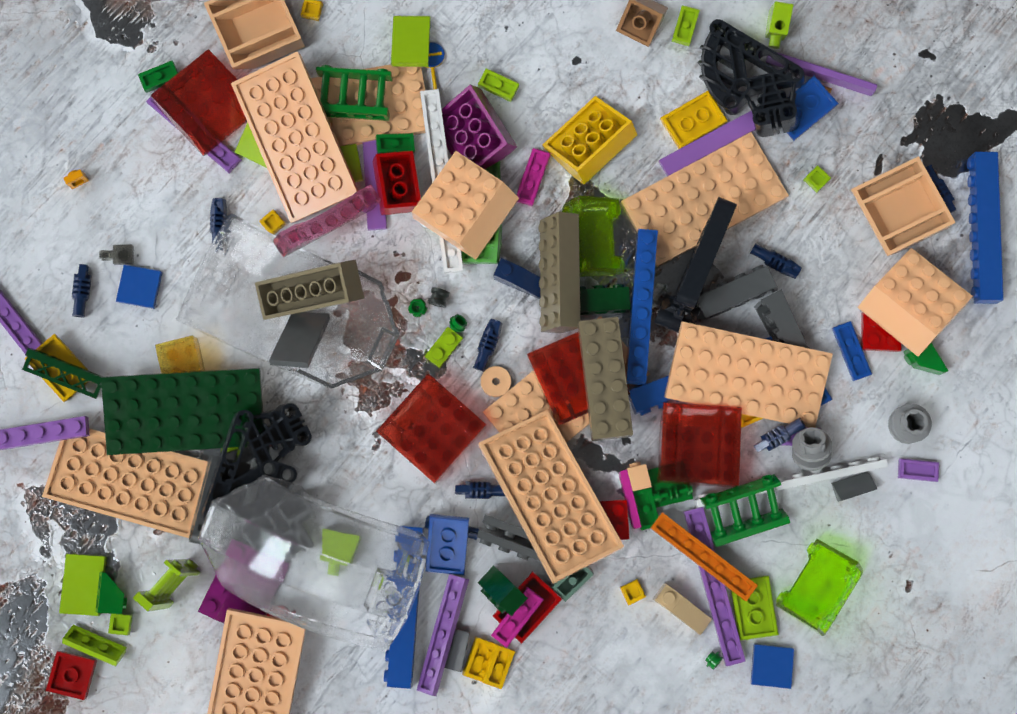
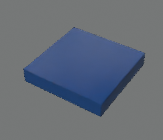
M124 265L116 302L155 309L162 272Z
M754 644L750 684L791 689L794 648Z

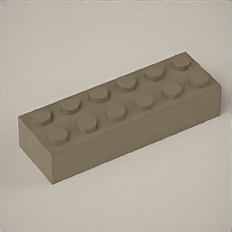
M557 212L541 219L538 227L540 232L539 287L541 288V298L539 300L541 317L539 323L541 332L561 334L578 329V322L580 321L579 214Z
M356 259L255 282L263 320L364 299Z
M610 317L579 321L578 333L591 440L599 441L631 437L633 429L619 318Z

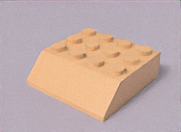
M209 0L204 3L233 69H254L305 47L284 0Z
M455 151L413 209L412 216L425 227L476 260L517 203L519 197L503 181Z
M919 156L851 189L887 256L899 253L948 229L956 223Z
M910 248L872 288L857 308L919 357L961 312L973 296L914 249Z

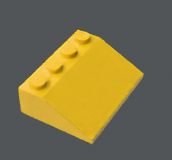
M594 96L542 146L548 153H551V156L568 173L584 185L637 136V132L630 119Z

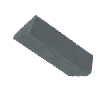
M868 471L831 483L838 502L877 490Z
M455 629L445 668L462 672L470 632Z

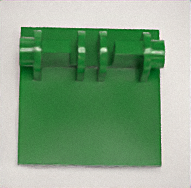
M683 461L648 470L652 486L650 488L652 489L656 508L693 499V489L689 484Z

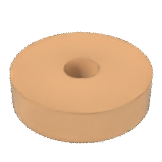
M499 366L486 369L481 376L482 390L491 397L503 396L511 387L510 374L506 369ZM493 379H498L500 381L499 384L494 385L492 383Z

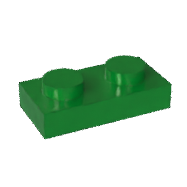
M173 61L138 74L146 93L180 80Z
M413 133L377 134L375 136L377 154L413 151V154L415 153Z
M647 488L633 492L641 530L650 529L658 518L652 489Z

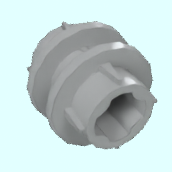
M907 404L898 407L891 413L888 420L890 434L894 439L905 444L922 441L929 435L932 427L930 414L925 408L917 404ZM907 417L912 420L913 430H910L907 427Z
M810 427L801 430L795 435L792 441V458L802 470L816 471L829 464L832 441L822 429Z

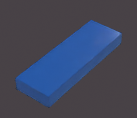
M851 321L833 327L832 331L852 381L872 375Z

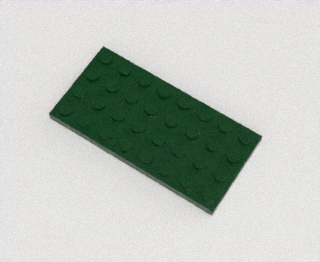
M260 368L101 377L107 455L223 448L232 418L237 411L248 410L253 415L263 413ZM244 414L239 416L242 422L240 426H235V429L245 430V428H241L242 423L247 422ZM254 419L253 422L260 433L263 431L261 424L264 423V419ZM239 432L233 433L228 448L239 447L242 438Z

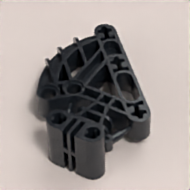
M720 19L712 21L705 43L700 46L702 55L701 60L697 63L701 66L702 72L699 78L704 81L714 100L729 115L739 113L748 101V106L753 114L754 127L757 135L760 137L773 136V130L775 129L778 135L780 134V128H783V133L796 130L799 126V119L795 104L797 93L795 92L796 88L801 87L805 82L804 70L799 65ZM722 46L729 49L731 60L719 54ZM764 56H770L785 67L777 70L760 59ZM745 60L764 70L767 74L748 78ZM718 61L733 70L734 79L718 70ZM722 81L729 84L731 86L730 89H728ZM742 86L747 87L743 92L738 91ZM792 87L789 98H786L785 90L781 89ZM758 95L757 101L759 104L757 106L750 99V96ZM729 102H736V105L733 107L727 106Z
M718 197L684 271L681 285L676 295L671 296L665 293L654 320L655 324L679 333L681 321L696 324L701 308L695 305L736 209V203Z
M293 403L282 404L275 410L263 412L259 415H253L248 410H240L234 414L201 510V518L205 522L231 524L232 528L236 524L245 522L251 525L254 519L262 515L266 518L269 511L282 500L291 484L296 480L297 471L294 467L278 461L284 458L290 451H293L295 446L309 444L312 438L308 426L302 424L305 420H300L299 418L302 414L297 405ZM285 409H288V410H287V412H289V415H288V416H286L287 413H285ZM245 414L247 422H243L241 428H245V430L235 429V426H240L242 420L239 419V416H243ZM259 418L261 420L268 419L270 425L267 426L266 423H262L263 431L259 433L253 420ZM239 432L242 437L234 461L229 463L226 460V453L233 433ZM280 443L283 449L272 460L266 446L271 445L273 450H278L277 444ZM247 444L257 466L235 477L244 447ZM267 463H270L273 467L270 474L264 472V466ZM222 464L232 466V469L227 468L226 474L229 475L228 479L222 481V477L219 475L224 473L226 467H222ZM285 469L291 472V477L288 480H285L282 476ZM268 478L272 479V483L264 492ZM261 481L256 498L243 505L249 486ZM241 491L237 506L225 507L227 498ZM209 503L220 504L219 507L214 506L213 512L216 515L209 520V516L206 513L213 508V505H209Z

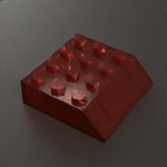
M209 49L150 95L154 105L203 156L247 122L231 85L232 82L238 79Z
M578 332L527 354V360L558 426L588 413Z
M428 373L376 432L436 484L484 431L487 424Z
M663 402L659 432L657 483L717 487L739 486L742 407Z

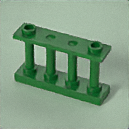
M330 65L316 67L318 77H322L320 101L327 117L389 121L390 113L388 108L384 106L386 81H393L391 71L387 69L333 68ZM330 78H341L339 102L337 104H329L328 102ZM348 79H360L358 102L355 106L346 103ZM367 80L378 81L377 99L374 107L365 105Z
M775 474L765 475L761 479L718 493H709L706 497L700 498L706 510L711 509L716 529L711 531L710 534L716 547L790 523L787 513L783 508L779 509L774 488L781 486V481ZM767 491L771 511L760 515L755 494ZM748 496L753 517L742 521L737 500ZM729 503L734 523L723 527L718 506Z

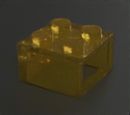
M192 335L155 345L161 373L205 371L199 340Z

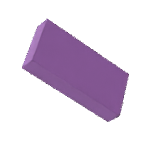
M899 459L898 478L938 482L939 462Z

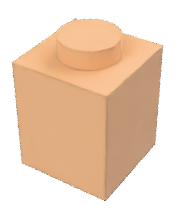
M641 462L629 464L630 468L626 470L628 471L632 491L652 487L646 464L641 465Z

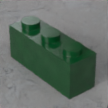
M624 284L613 285V288L597 285L594 286V289H586L585 286H580V315L629 313L631 309L629 287H624Z
M494 565L478 582L482 587L480 591L502 614L506 611L512 616L528 599Z

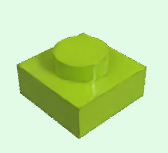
M817 165L803 181L817 193L831 177Z
M111 614L108 633L130 635L133 615Z

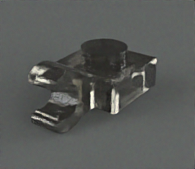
M132 244L113 245V250L99 251V258L102 261L113 260L114 265H134V246Z

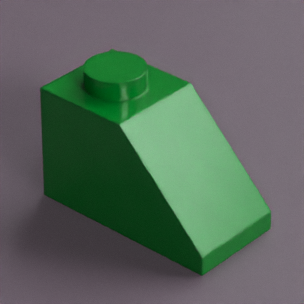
M932 343L919 357L909 349L903 351L905 361L914 369L936 375L948 372L947 367Z
M100 572L95 612L122 614V610L126 609L127 598H124V593L107 573Z

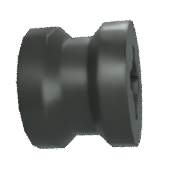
M432 287V295L428 298L427 302L437 307L446 308L445 301L449 297L450 292Z

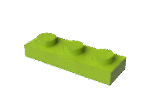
M74 624L62 639L63 644L113 666H117L127 649L125 646Z

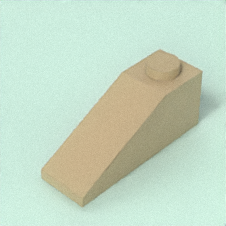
M663 584L653 598L655 602L699 635L703 633L712 620L667 584Z

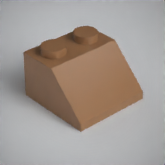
M629 0L616 31L649 47L665 17L668 7L654 0Z

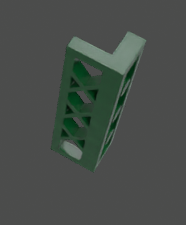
M27 349L25 354L27 359L22 370L97 399L102 388L101 377L103 376L36 349ZM33 358L40 361L43 368L33 370L28 367ZM52 366L58 368L61 375L55 378L51 377L47 368ZM73 374L78 377L80 382L71 385L68 383L66 375ZM90 381L98 384L94 393L86 390L85 382Z

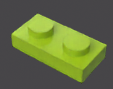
M682 5L671 42L689 47L700 10Z
M486 68L478 82V87L511 102L519 88V84Z
M447 327L424 357L440 369L463 338Z

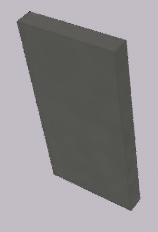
M314 312L291 314L269 359L270 365L309 368L330 321V314Z

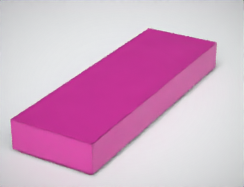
M536 148L532 149L517 192L519 197L517 202L533 207L551 153Z
M623 470L618 474L624 498L627 500L631 526L633 529L640 528L641 523L628 471Z
M529 587L523 593L528 599L512 616L507 613L491 634L492 637L506 648L544 600Z

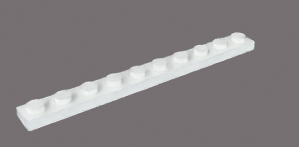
M439 89L420 91L432 183L448 162ZM440 237L444 274L463 272L461 250Z
M879 457L868 459L866 464L856 461L849 463L850 467L842 468V465L830 467L831 471L823 472V469L811 471L812 475L804 476V473L792 475L793 479L786 480L785 477L778 478L781 481V486L775 487L774 490L778 491L888 467L887 459L880 460ZM767 491L756 493L755 495L767 493ZM707 494L698 495V500H694L695 508L704 507L700 498L706 497Z

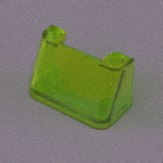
M579 195L566 202L562 207V212L579 214L580 277L620 275L624 273L625 263L622 257L615 256L613 220L621 213L619 199Z
M816 539L807 548L808 562L790 591L781 592L778 595L776 606L814 632L824 636L861 578L863 568L858 561Z

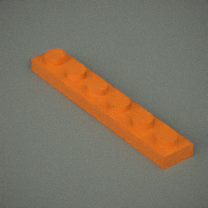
M661 512L650 527L655 533L744 601H747L758 585L663 512Z

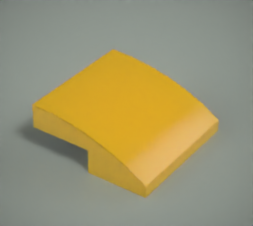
M475 636L462 675L502 689L515 651Z

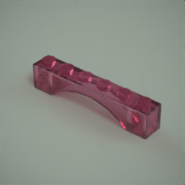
M370 184L326 212L281 231L272 242L284 258L373 210L381 199Z

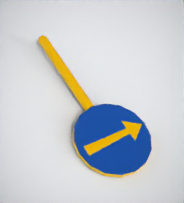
M430 42L429 67L427 68H431L433 89H437L434 68L442 64L445 53L439 44Z

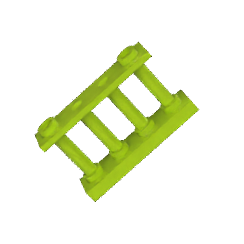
M186 559L165 560L164 564L169 567L165 574L150 590L138 591L133 599L147 612L170 608L174 603L170 599L172 597L171 594L187 576L199 575L198 565L191 559L188 561Z

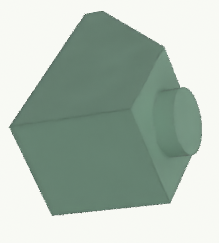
M587 566L554 583L552 589L566 602L594 575L593 570Z

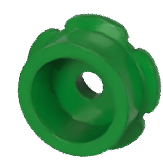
M413 299L410 302V306H408L409 313L413 314L414 317L424 315L427 311L425 301Z
M459 314L452 316L449 321L450 328L455 332H462L467 326V321Z
M713 651L705 660L707 667L714 670L723 659L719 655V651L716 654Z

